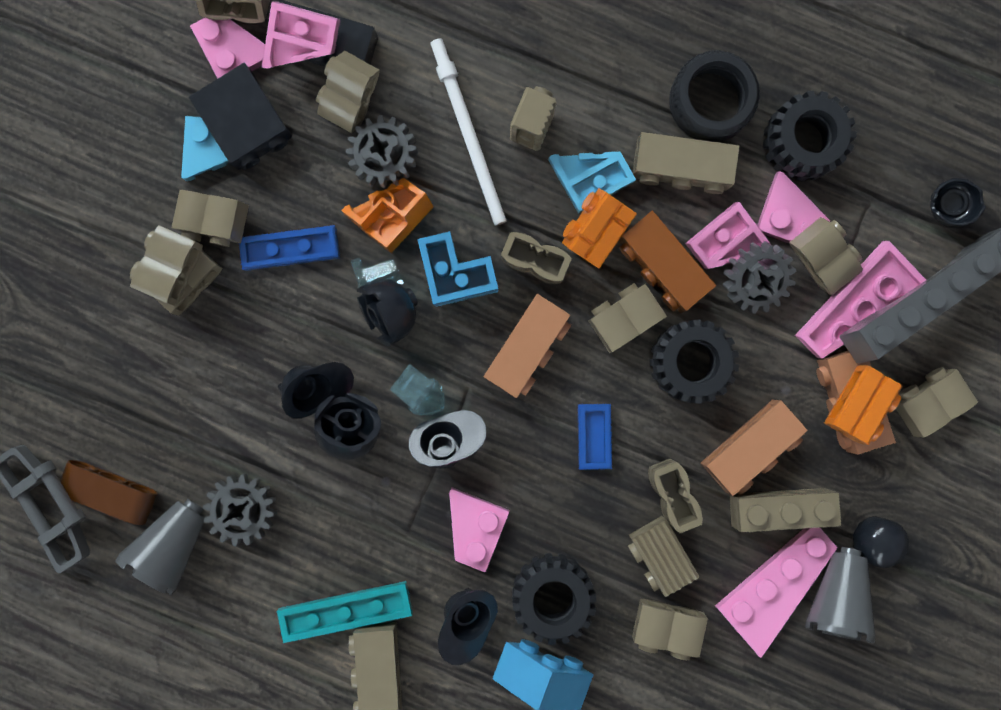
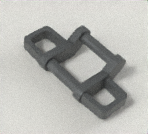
M25 445L10 448L0 456V480L8 489L12 499L19 501L39 534L37 539L44 548L53 568L57 573H62L90 555L89 546L80 526V523L85 520L86 516L81 508L77 509L55 474L57 469L51 460L41 464ZM14 456H17L31 472L21 482H19L8 466V461ZM43 482L65 516L54 527L50 526L30 493L31 490ZM68 532L75 549V557L69 561L65 559L56 542V539Z

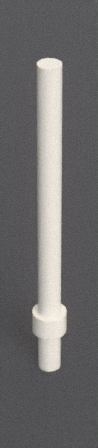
M435 39L430 44L438 64L436 67L440 82H444L493 223L495 226L503 224L507 221L456 79L458 76L454 62L449 59L443 39Z

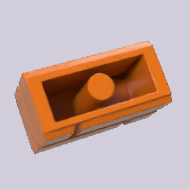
M598 188L595 193L591 192L583 201V212L577 221L572 220L566 226L563 232V237L565 238L562 243L592 265L600 268L637 213Z
M859 365L854 370L824 423L857 443L869 445L871 441L874 442L881 436L884 430L882 421L887 412H893L899 405L901 395L898 393L903 386L870 366Z

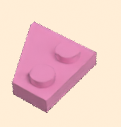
M203 18L190 25L217 79L244 62L251 71L262 66L265 44L231 19L212 20Z
M735 202L685 244L704 269H710L730 263V258L738 260L740 258L738 250L742 248L746 252L750 251V243L752 242L760 246V248L763 241L770 242L741 203Z
M452 487L449 496L455 561L486 572L509 510Z

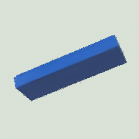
M335 225L242 237L241 243H239L241 265L244 271L340 259Z

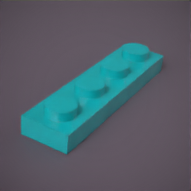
M407 581L281 607L277 610L283 643L405 618L413 614Z

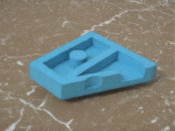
M185 116L181 178L185 181H191L196 179V175L211 169L215 171L226 166L229 161L202 118Z
M620 151L604 152L603 154L579 153V155L559 156V154H555L548 158L578 214L583 211L582 203L591 192L595 193L598 188L613 195L636 181Z

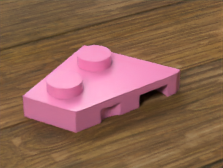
M277 1L272 2L262 68L267 69L333 54L335 52L340 19Z
M778 171L774 176L757 226L764 235L789 243L820 217L829 222L830 220L785 173Z

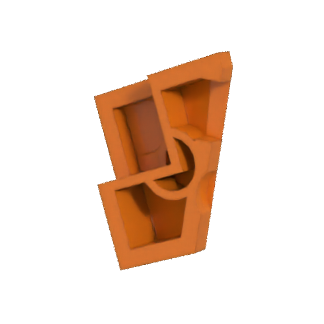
M405 178L399 180V185L396 186L392 183L383 191L369 194V201L353 209L350 205H347L341 211L368 236L392 253L434 206L425 192Z

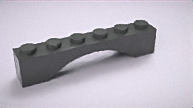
M1001 228L982 235L962 249L950 263L902 297L862 319L841 334L839 337L855 362L859 364L880 359L1001 272Z

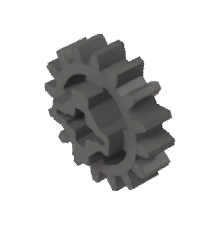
M379 115L377 123L374 124L367 118L365 119L366 128L355 127L358 133L357 138L348 137V141L354 146L353 148L346 149V154L349 158H352L348 164L352 170H357L355 175L361 181L366 178V182L371 187L374 186L376 181H379L381 187L386 188L387 181L392 180L397 186L399 185L397 177L402 175L408 178L409 174L406 168L416 167L415 160L411 158V156L418 155L417 147L412 145L416 140L412 133L407 134L409 130L405 123L398 127L395 117H391L389 122L385 123L383 116ZM380 133H389V134H392V135H391V136H386V135H383V134H380ZM378 143L385 148L387 161H384L382 156H380ZM402 155L400 161L396 164L398 157ZM377 167L383 169L384 171H374L371 169Z
M763 241L761 248L754 242L750 243V251L748 252L740 248L738 250L740 258L738 260L734 258L729 259V262L733 265L732 270H724L723 273L730 278L729 281L723 283V287L729 291L727 294L728 298L743 311L747 308L753 314H756L758 308H761L765 313L769 312V304L771 303L779 307L781 305L779 298L781 296H790V293L786 290L787 286H792L796 283L789 277V275L797 272L796 268L790 265L793 260L792 257L784 253L785 250L779 246H773L766 241Z
M248 474L240 475L239 480H237L235 475L227 477V484L222 480L215 483L218 491L212 490L207 493V497L212 502L203 505V509L210 511V516H207L204 522H213L214 526L209 532L214 534L219 531L221 533V543L232 538V546L239 545L242 539L246 546L254 542V536L257 539L265 536L262 528L270 529L274 525L268 517L277 514V510L270 508V504L276 501V497H267L266 493L270 490L269 485L263 488L259 487L261 478L257 477L249 482ZM241 488L248 490L251 493L249 495L241 494L238 490L235 491L234 489ZM249 502V504L244 507L245 509L242 511L241 515H237L232 518V515L236 513V510L239 507L238 505H243ZM221 503H222V505H223L222 516H221V512H220V505H221ZM258 503L261 509L260 517L257 515ZM230 525L240 526L242 530H245V529H246V531L235 530V529H232V528L229 527V526H230Z

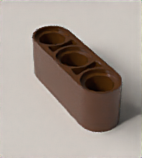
M78 460L67 461L60 479L61 484L72 501L136 525L146 524L158 494L157 491Z

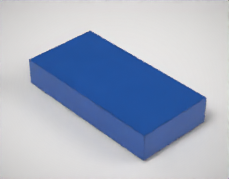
M577 404L579 470L612 469L611 404Z

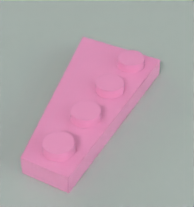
M882 241L861 264L863 271L833 294L795 335L817 358L822 359L844 345L839 336L852 326L926 281L890 241Z
M804 528L715 606L755 653L762 658L826 566L833 552L837 550V547L821 528Z

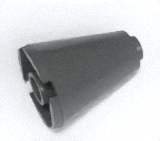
M187 499L185 503L177 501L118 555L115 562L122 569L127 564L134 568L132 570L133 577L165 594L167 591L172 596L179 585L204 524L205 517L201 515L204 509L190 499Z
M841 547L840 552H833L807 616L806 629L814 631L815 624L817 625V630H821L824 634L861 641L862 635H866L868 643H875L868 559L861 557L862 551Z

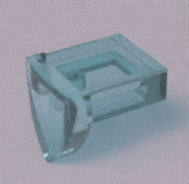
M360 257L351 260L359 287L378 279H392L403 284L401 274L393 259L364 269Z
M411 364L406 367L390 389L409 405V411L416 415L435 414L442 411L445 407L444 392L438 381L434 378L429 379Z

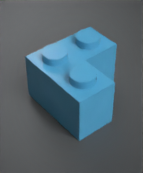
M450 231L418 239L429 290L435 307L498 292L491 256L458 264Z
M522 639L520 643L506 642L493 676L494 681L535 710H581L594 675L582 667V661L571 656L559 659L549 654H543L539 651L540 647L529 640Z

